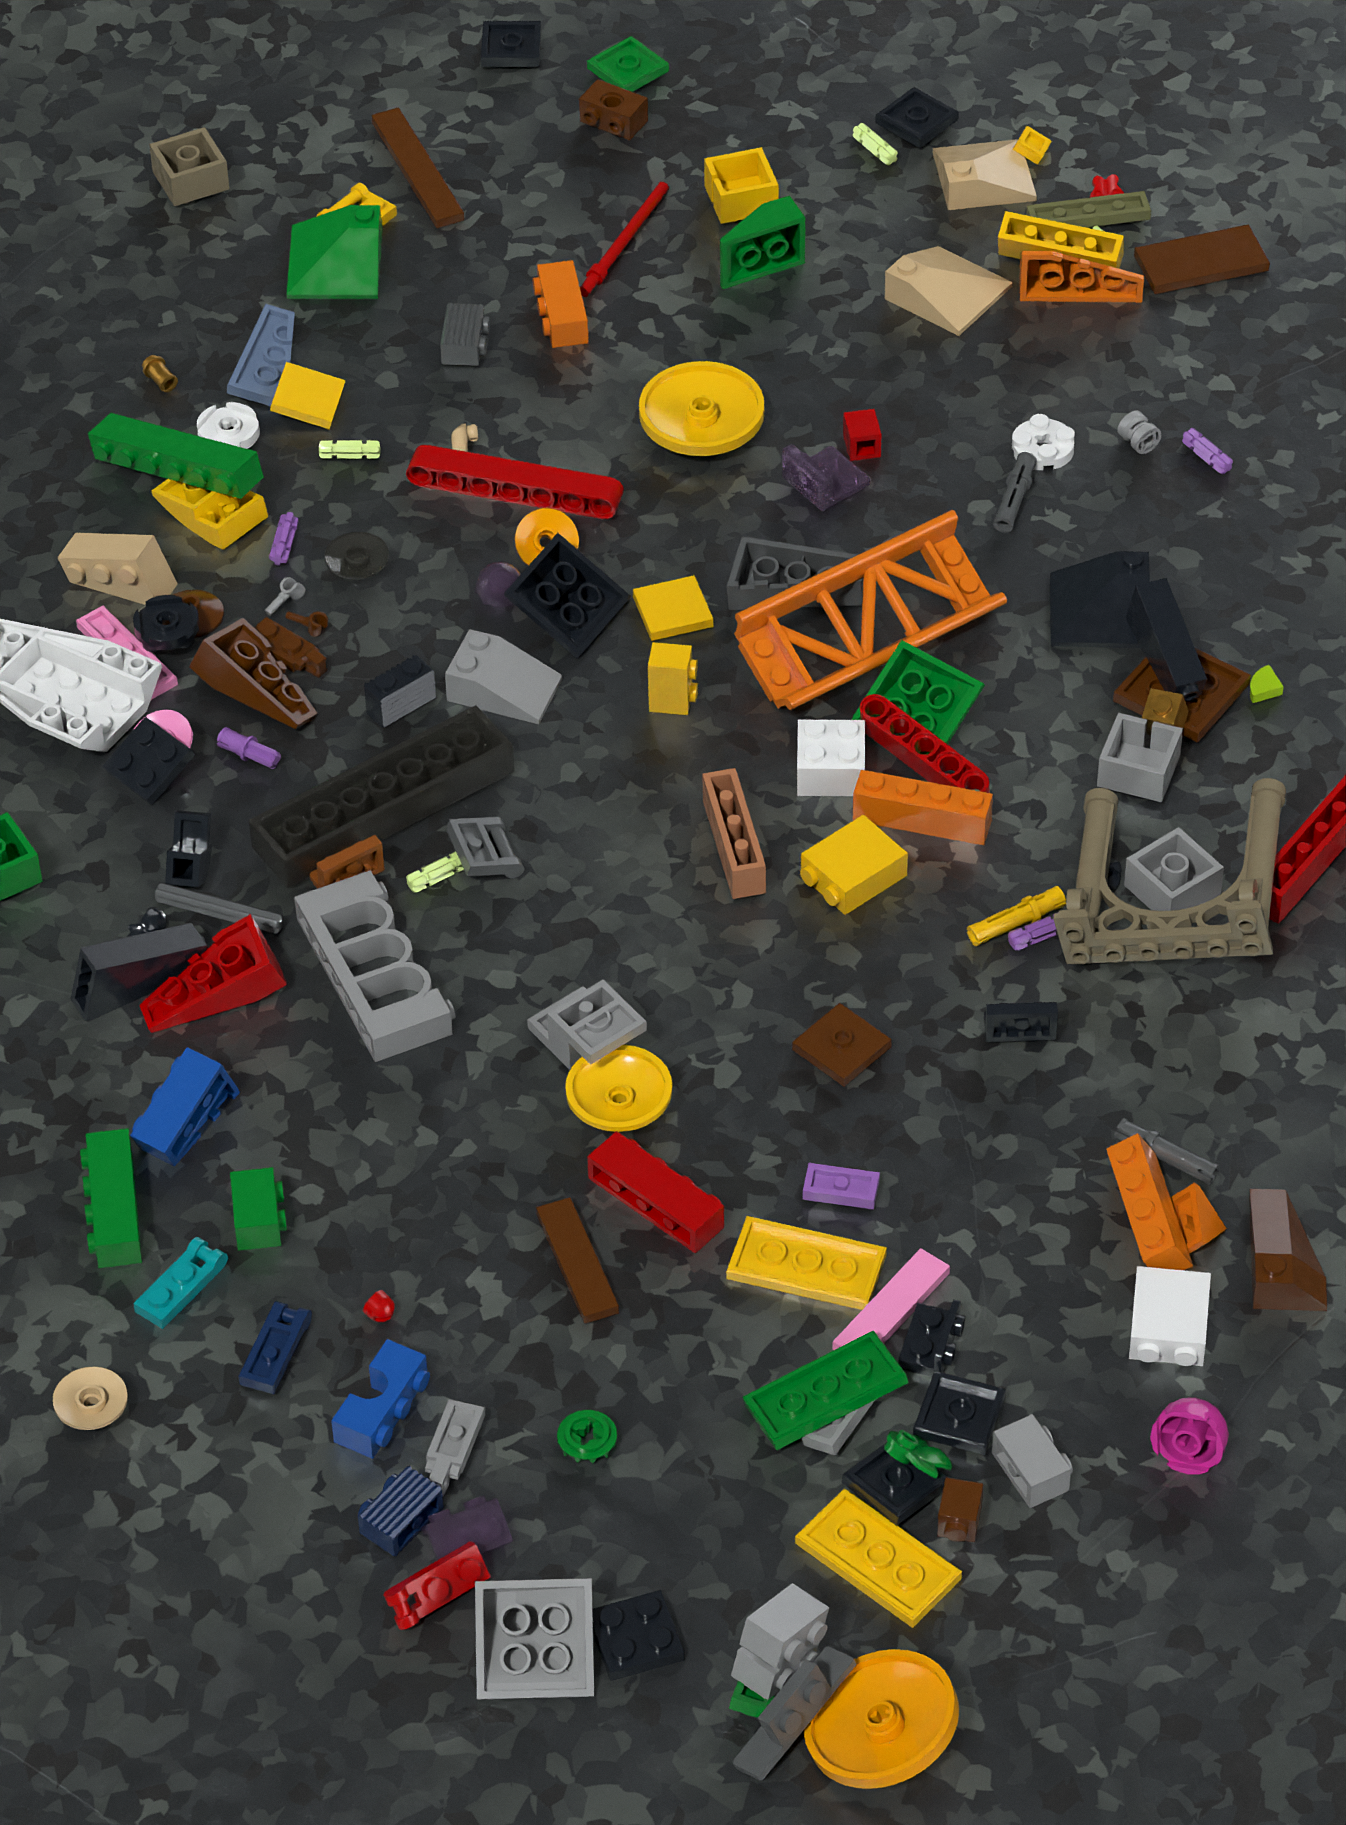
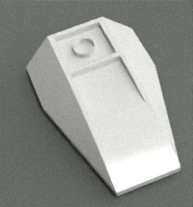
M0 619V703L29 726L80 749L107 752L147 712L162 669L161 663L108 640Z

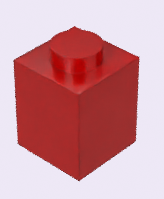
M875 409L844 412L843 437L850 461L881 457L882 434Z

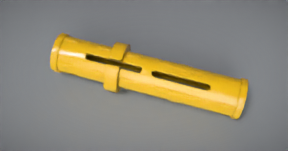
M1054 886L1033 897L1028 895L1022 898L1021 902L1017 905L967 926L968 937L972 944L977 947L1018 926L1041 920V916L1066 906L1065 895L1059 886Z

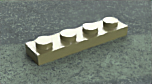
M1145 191L1027 205L1026 215L1081 227H1094L1150 220L1151 208Z

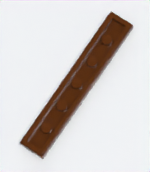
M397 107L371 115L372 124L435 227L440 228L464 221L462 208L400 108Z

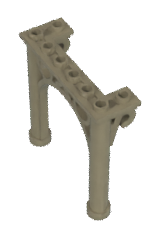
M1263 778L1257 780L1252 786L1244 864L1237 880L1225 892L1210 901L1194 907L1172 911H1155L1132 906L1120 900L1108 887V873L1118 797L1113 791L1105 788H1094L1088 791L1085 795L1083 806L1086 816L1076 887L1067 891V910H1059V913H1054L1053 917L1066 963H1117L1273 955L1268 925L1280 811L1285 804L1286 797L1284 784L1276 779ZM1103 899L1109 906V909L1100 914L1101 900ZM1219 913L1228 916L1229 922L1226 924H1206L1210 918ZM1123 918L1132 922L1130 927L1123 930L1106 929L1113 922ZM1196 922L1197 927H1192L1191 924ZM1142 924L1147 925V929H1143Z

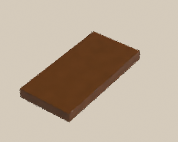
M1249 224L1134 248V257L1154 294L1269 271L1270 262Z

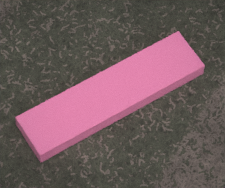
M104 606L76 620L77 628L85 636L111 641L161 663L162 669L151 700L178 685L177 677L152 652L146 651L142 643Z
M920 1248L834 1339L832 1349L835 1350L873 1330L884 1344L912 1315L917 1303L922 1304L950 1274V1266Z

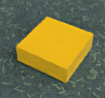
M1026 126L1013 150L1038 165L1052 141L1031 127Z

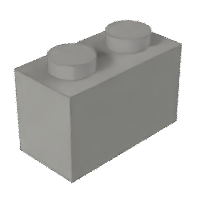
M1033 1414L993 1431L992 1454L1029 1508L1069 1491L1070 1474L1073 1473L1071 1462L1065 1453H1059L1054 1445L1049 1429L1045 1425L1041 1426Z

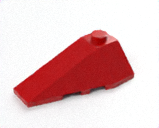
M251 914L219 931L212 938L214 943L200 956L195 953L188 960L190 965L177 977H169L139 1005L148 1030L151 1033L257 1002L287 985L274 953Z

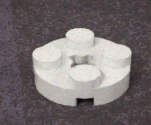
M228 402L226 407L216 409V405L204 410L197 419L198 436L245 449L250 448L260 435L259 421L256 418V413L252 408L241 403Z
M1033 415L1030 421L1022 423L1013 432L1012 449L1014 450V457L1017 460L1019 453L1029 452L1037 459L1033 470H1043V466L1054 465L1053 469L1060 468L1066 465L1074 455L1075 432L1072 428L1059 421L1049 419L1046 415Z

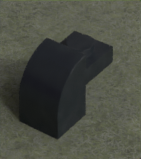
M181 810L175 812L173 846L167 850L165 884L200 887L205 882L212 852V844H209L211 813Z

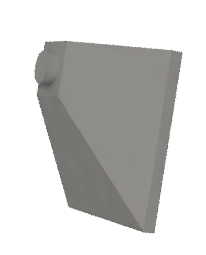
M592 1578L475 1581L477 1700L594 1697Z

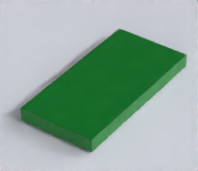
M873 1330L742 1398L746 1408L777 1451L909 1382L906 1373Z

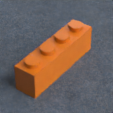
M861 770L853 792V821L865 815L877 826L985 845L992 822L993 794Z
M1138 1133L1106 1148L1143 1262L1147 1267L1186 1270L1192 1267L1193 1263L1156 1153Z

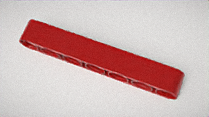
M432 445L418 446L406 470L407 479L419 487L537 508H551L565 513L599 519H610L615 515L624 493V487L621 482L612 477Z

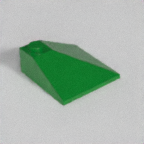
M349 205L292 225L287 299H378L383 232L380 205Z
M901 640L865 697L878 694L887 698L948 745L985 685L979 680ZM860 706L851 720H861ZM879 714L871 715V717L880 716ZM897 733V734H895V735L901 736V735H904L905 733ZM924 751V752H921V753H919V754L925 755V754H929L930 752Z

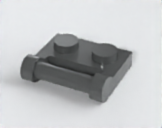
M502 818L449 819L446 830L467 876L505 874L506 877L513 879L523 874L524 866L521 859L515 856L505 834L506 826ZM490 838H493L501 858H498Z

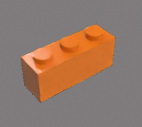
M573 260L538 264V277L532 278L534 295H540V298H537L539 316H545V318H542L544 336L550 337L552 348L588 344V320Z

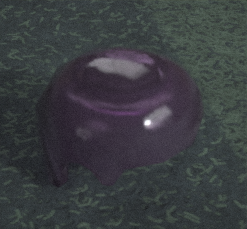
M498 561L489 563L479 572L475 584V594L480 596L484 605L489 604L498 608L512 606L513 603L503 594L521 573L508 562Z

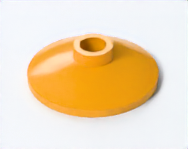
M551 508L534 510L527 514L517 527L515 533L517 553L523 562L529 566L545 548L541 546L540 539L547 537L552 540L557 533L578 549L579 536L577 528L573 521L561 511Z

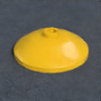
M622 1045L591 1065L583 1057L578 1059L566 1078V1098L573 1113L586 1124L605 1131H631L652 1123L663 1114L672 1097V1079L667 1066L656 1055L640 1047Z

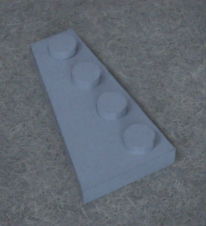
M265 304L229 380L227 394L271 406L286 362L290 363L295 312Z

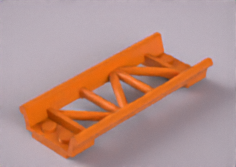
M954 510L935 517L735 614L737 628L734 635L740 643L738 648L770 702L774 701L778 709L786 706L789 710H792L887 663L901 640L918 648L1007 604V598L1003 592L992 595L988 593L956 539L954 533L958 516ZM920 551L937 580L900 565L896 561ZM888 574L948 599L956 612L920 630ZM863 578L860 646L830 593ZM877 581L906 630V637L873 653ZM816 600L823 607L850 654L779 624L777 619ZM792 644L845 667L813 682Z

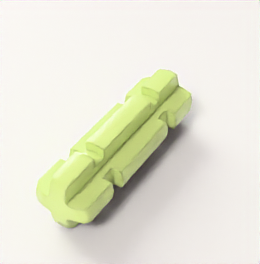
M860 123L853 128V137L884 164L890 165L892 162L897 161V150L872 131L866 124Z
M321 440L319 443V456L321 459H333V456H337V459H362V456H367V459L380 458L381 447L378 440H367V443H362V440H337V443H333V440Z
M456 851L449 854L450 858L445 856L422 867V872L416 870L408 874L406 880L413 893L420 892L427 888L426 884L432 886L454 875L453 871L460 872L464 870Z

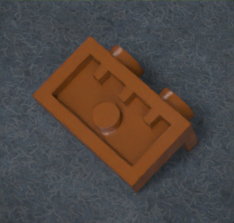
M373 835L334 855L326 857L324 860L316 863L317 869L310 872V880L317 888H321L370 870L373 875L384 871L382 842L376 835Z

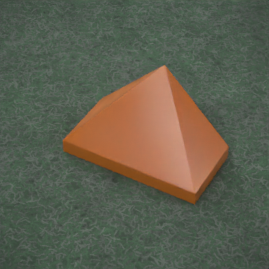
M1193 1183L1170 1197L1189 1254L1227 1229L1198 1184Z

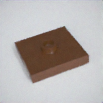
M839 1003L792 1042V1050L844 1087L889 1050L892 1039Z

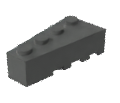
M742 536L727 584L728 610H745L858 554ZM863 578L830 593L837 606L862 605ZM815 600V601H813V602H811V603H809V604H807V605H805V606H803V607H822V606H821L820 603H817V601Z

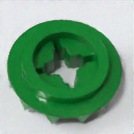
M581 1410L568 1415L558 1427V1445L562 1448L564 1456L570 1455L574 1457L577 1463L581 1459L590 1460L594 1463L596 1458L601 1456L607 1458L609 1451L616 1447V1426L607 1415L599 1411ZM592 1428L593 1439H590L587 1444L582 1445L581 1437H585Z

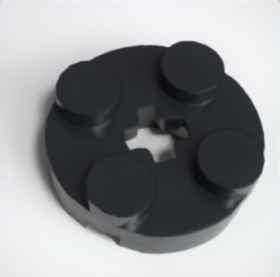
M161 595L145 602L146 607L142 608L140 612L138 609L135 611L133 616L134 632L146 651L155 652L158 650L188 648L194 644V637L199 631V617L196 607L191 602V606L182 602V597ZM169 620L170 624L162 625L163 621Z

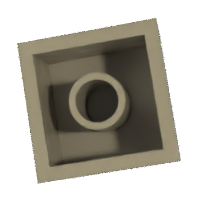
M205 127L149 144L153 173L174 206L186 204L190 201L230 189L227 161Z

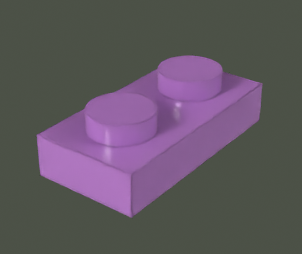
M808 1163L803 1187V1200L874 1209L880 1182V1172Z

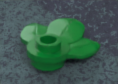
M904 1430L899 1432L890 1431L886 1436L887 1443L884 1448L897 1461L903 1464L911 1462L916 1468L935 1479L938 1477L936 1467L949 1471L952 1469V1463L947 1455L938 1448L930 1447L920 1437Z

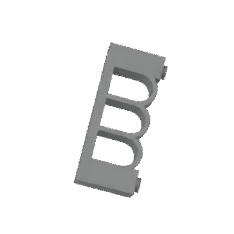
M371 870L294 897L297 921L375 1062L453 1035L452 1020L456 1017L453 1005L449 999H443L438 988L432 990L429 973L424 967L414 963L411 941L404 933L395 930L392 907L386 902L389 899L386 887L382 881H376ZM369 923L381 926L374 931L335 944L331 937L333 934ZM385 956L400 959L393 964L356 977L352 975L349 969ZM404 989L418 992V994L374 1011H372L367 1002Z

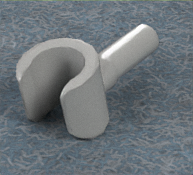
M291 577L284 578L280 583L281 592L265 609V612L271 616L289 597L293 600L300 599L305 593V587Z

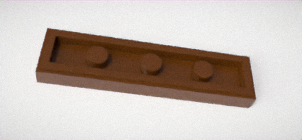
M571 1198L536 1207L539 1222L584 1324L619 1314V1305Z

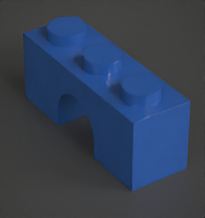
M389 1339L385 1341L369 1365L371 1388L383 1394L376 1398L364 1399L350 1393L331 1420L334 1443L372 1459L381 1447L384 1448L388 1445L393 1434V1428L399 1419L404 1420L410 1411L412 1400L418 1392L422 1393L425 1390L430 1378V1373L427 1371L426 1355Z

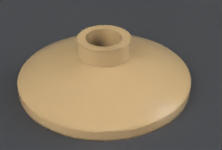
M84 1367L69 1373L58 1383L53 1393V1406L58 1418L66 1425L80 1430L99 1429L113 1423L123 1413L128 1401L127 1388L122 1378L115 1372L103 1367Z

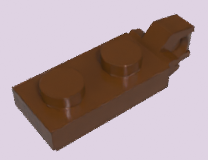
M268 617L264 618L254 627L272 646L270 653L274 659L282 661L288 670L294 673L297 670L301 671L304 669L317 678H320L327 672L326 657L312 643Z

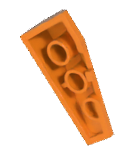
M1022 251L1020 254L1019 274L1020 301L1142 303L1144 275L1055 251Z

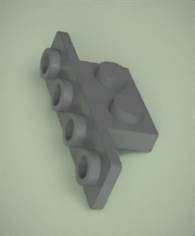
M827 1646L814 1662L805 1659L757 1718L762 1726L733 1760L735 1768L757 1780H763L856 1666L853 1657Z

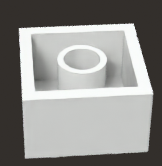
M798 720L797 796H853L860 771L865 770V720Z

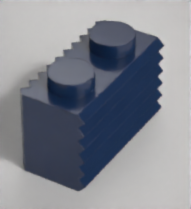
M407 1466L399 1475L396 1473L392 1474L386 1480L383 1491L374 1500L369 1498L361 1505L358 1511L359 1533L392 1556H397L408 1545L409 1541H412L414 1536H417L418 1532L422 1531L423 1527L427 1526L428 1522L432 1521L439 1511H442L444 1506L441 1487L430 1481L427 1477L425 1478L422 1474H419L416 1470H413L411 1466Z

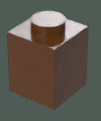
M953 1478L945 1479L938 1513V1537L948 1538L956 1542H975L982 1509L983 1483Z

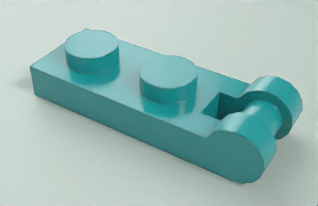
M195 1237L189 1243L187 1250L133 1303L135 1312L161 1329H164L225 1267L228 1255L219 1249L212 1250L208 1247V1242L200 1237ZM200 1260H203L206 1263L201 1268L196 1265Z

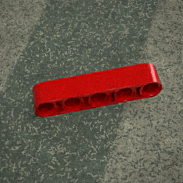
M872 694L861 701L860 718L865 720V733L928 782L969 790L978 789L980 792L990 793L989 778L981 769L887 698L878 694ZM874 714H879V715H880V716H878V717H871V715H874ZM897 733H905L904 735H901V736L895 735V734H897ZM924 751L930 752L929 754H925V755L919 754V753L924 752ZM948 770H953V771H955L954 773H950V774H949V773H944L945 771H948Z

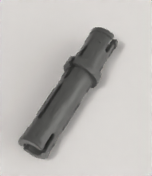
M1029 452L1018 454L1014 469L1007 476V488L993 522L995 529L1000 532L1007 533L1012 531L1024 494L1031 487V475L1037 459Z
M1123 1118L1117 1126L1121 1130L1120 1132L1115 1131V1139L1122 1141L1138 1133L1156 1153L1157 1159L1205 1182L1209 1186L1214 1182L1217 1175L1213 1173L1219 1172V1164L1213 1163L1162 1138L1161 1133L1156 1130L1150 1132L1128 1121L1126 1118Z

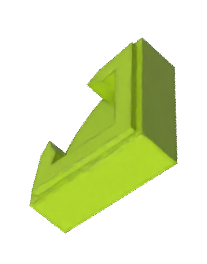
M1270 665L1262 667L1253 675L1250 683V699L1252 703L1283 695V685Z

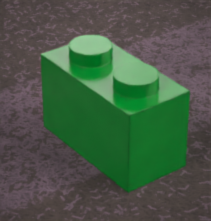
M273 1167L230 1172L238 1251L281 1246L280 1231H287L285 1209L278 1210L277 1203L284 1202L282 1181H275Z

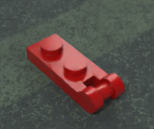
M469 1541L384 1592L383 1596L388 1606H393L395 1610L394 1620L398 1629L405 1630L416 1625L422 1617L475 1587V1581H485L491 1576L477 1545ZM413 1594L416 1603L409 1606L407 1599Z

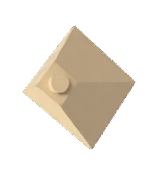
M1018 139L933 148V156L948 210L1037 201L1026 158L1013 150Z
M937 246L903 255L885 271V300L960 336L1012 288L1013 282Z

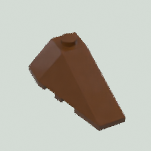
M244 618L202 641L189 667L213 689L294 729L311 721L318 714L299 685L291 683L285 675L287 668L283 662L274 659L270 653L272 646L268 640Z
M1249 1189L1253 1309L1327 1311L1326 1276L1287 1191L1282 1189Z

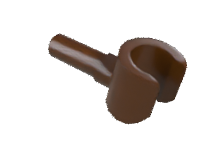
M288 611L285 616L288 620L308 627V632L313 637L321 635L322 627L326 628L328 626V617L323 612H313L309 617H304Z

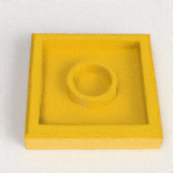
M286 362L270 411L330 430L346 380Z
M695 575L633 589V599L651 641L714 627L712 614Z

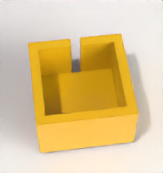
M762 147L704 158L705 188L721 224L743 220L760 205L779 199V185Z

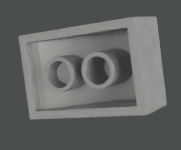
M469 629L445 672L447 701L538 725L563 680L560 673L503 638Z

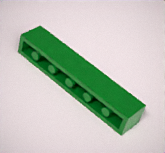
M110 413L88 433L92 452L97 460L241 499L264 478L257 451L122 415Z

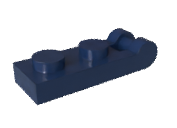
M274 1302L238 1376L240 1385L275 1394L304 1331H307L312 1319L311 1310L301 1307L298 1310L288 1308L286 1303Z

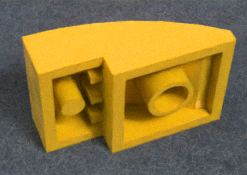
M170 479L165 480L151 490L155 499L178 521L210 544L222 550L269 517L263 496L249 491L240 499Z

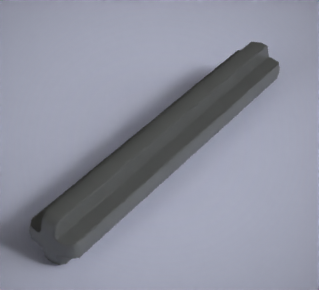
M160 883L155 891V900L158 903L233 923L251 914L260 930L274 934L280 933L284 924L283 915L174 885Z

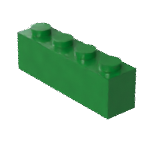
M129 1128L86 1133L87 1148H81L80 1155L82 1169H89V1176L82 1177L85 1198L91 1197V1204L85 1205L87 1226H93L94 1232L87 1233L89 1255L96 1254L98 1268L142 1263Z

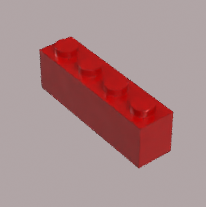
M616 1131L587 1156L588 1179L695 1254L724 1229V1205L716 1196L708 1195L695 1186L693 1181L687 1176H681L669 1168L661 1158L654 1157L643 1150L635 1140L628 1139Z

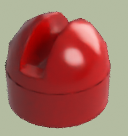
M379 1290L365 1303L363 1313L375 1322H386L394 1314V1301L383 1290Z

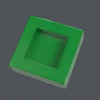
M738 1681L729 1709L758 1718L776 1695L769 1700L764 1699Z

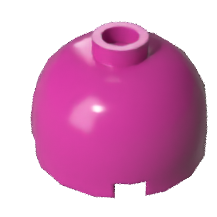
M1188 1397L1171 1402L1166 1406L1152 1426L1150 1439L1154 1452L1157 1456L1161 1453L1168 1460L1167 1466L1184 1474H1203L1208 1472L1210 1467L1217 1466L1226 1450L1229 1432L1225 1418L1218 1408L1206 1400Z

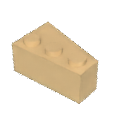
M75 533L58 556V560L70 583L145 605L147 600L156 596L171 595L177 586L176 579L154 535Z

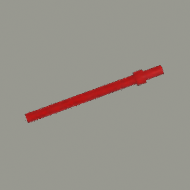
M658 183L601 260L593 264L586 273L587 278L580 286L583 297H588L595 286L600 285L607 277V270L669 190L667 183Z

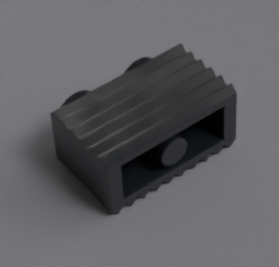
M412 655V658H407L401 664H397L396 667H391V671L386 670L385 674L381 673V675L375 676V680L370 679L369 683L365 682L367 714L384 728L437 697L435 694L434 671L417 655Z

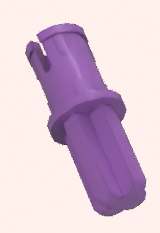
M228 727L223 728L218 735L217 746L239 755L243 761L251 759L274 769L281 759L279 752L258 743L257 738L254 736H244Z

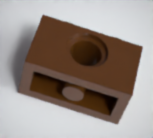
M597 79L579 98L580 122L631 140L648 122V98Z

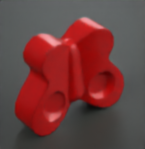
M1112 174L1107 179L1095 176L1092 180L1094 189L1089 198L1123 194L1124 192L1117 185L1119 181L1118 176Z

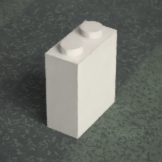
M1137 1266L1129 1359L1141 1360L1143 1362L1175 1363L1182 1366H1203L1211 1273Z

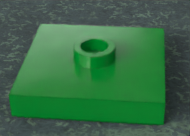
M630 36L587 60V69L603 81L633 92L669 72V63Z

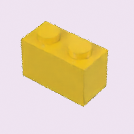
M652 642L648 661L649 712L678 715L689 714L690 703H696L698 696V683H693V680H696L698 660L692 659V646Z

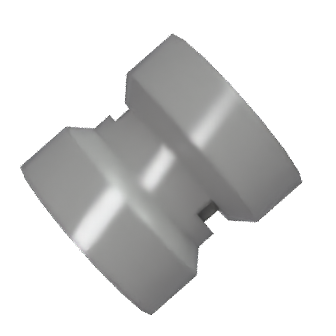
M1138 410L1128 413L1118 425V434L1125 441H1131L1132 448L1139 454H1146L1152 451L1161 439L1160 429L1154 424L1148 423L1147 417Z

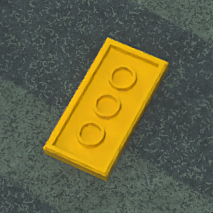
M746 1216L726 1271V1279L863 1310L872 1300L887 1255V1247Z
M845 1488L795 1536V1544L912 1628L962 1579L961 1570L899 1526H896Z

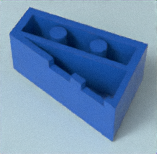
M187 1047L183 1054L174 1060L170 1074L163 1085L154 1091L151 1104L145 1113L136 1119L130 1136L141 1150L175 1167L201 1137V1133L197 1131L208 1119L215 1121L221 1115L220 1110H218L219 1106L227 1097L235 1099L240 1091L222 1064Z

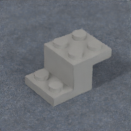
M604 980L588 989L584 986L580 987L527 1019L528 1029L569 1070L581 1057L591 1065L647 1031L646 1020Z

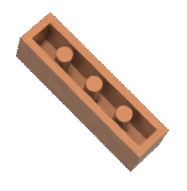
M736 768L703 773V803L732 899L765 894L766 865Z

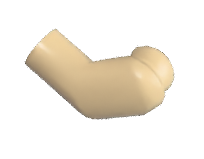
M466 423L459 425L452 432V449L468 452L467 441L478 440L477 426L475 424L466 425Z

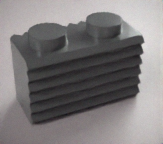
M452 303L447 304L440 345L442 364L479 366L480 356H486L487 339L483 336L489 335L490 317L484 316V306L482 304L478 306L475 303L473 305L469 303L466 305L463 303L460 305L457 303L454 305Z

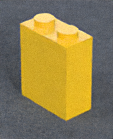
M862 815L802 852L800 875L808 886H813L823 895L830 906H835L846 915L907 876L908 853L865 815Z

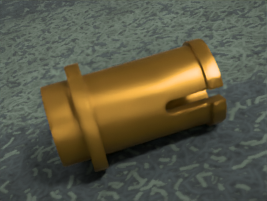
M156 355L148 356L142 364L144 375L152 378L161 391H172L178 383L177 377L165 366L166 363L162 357Z

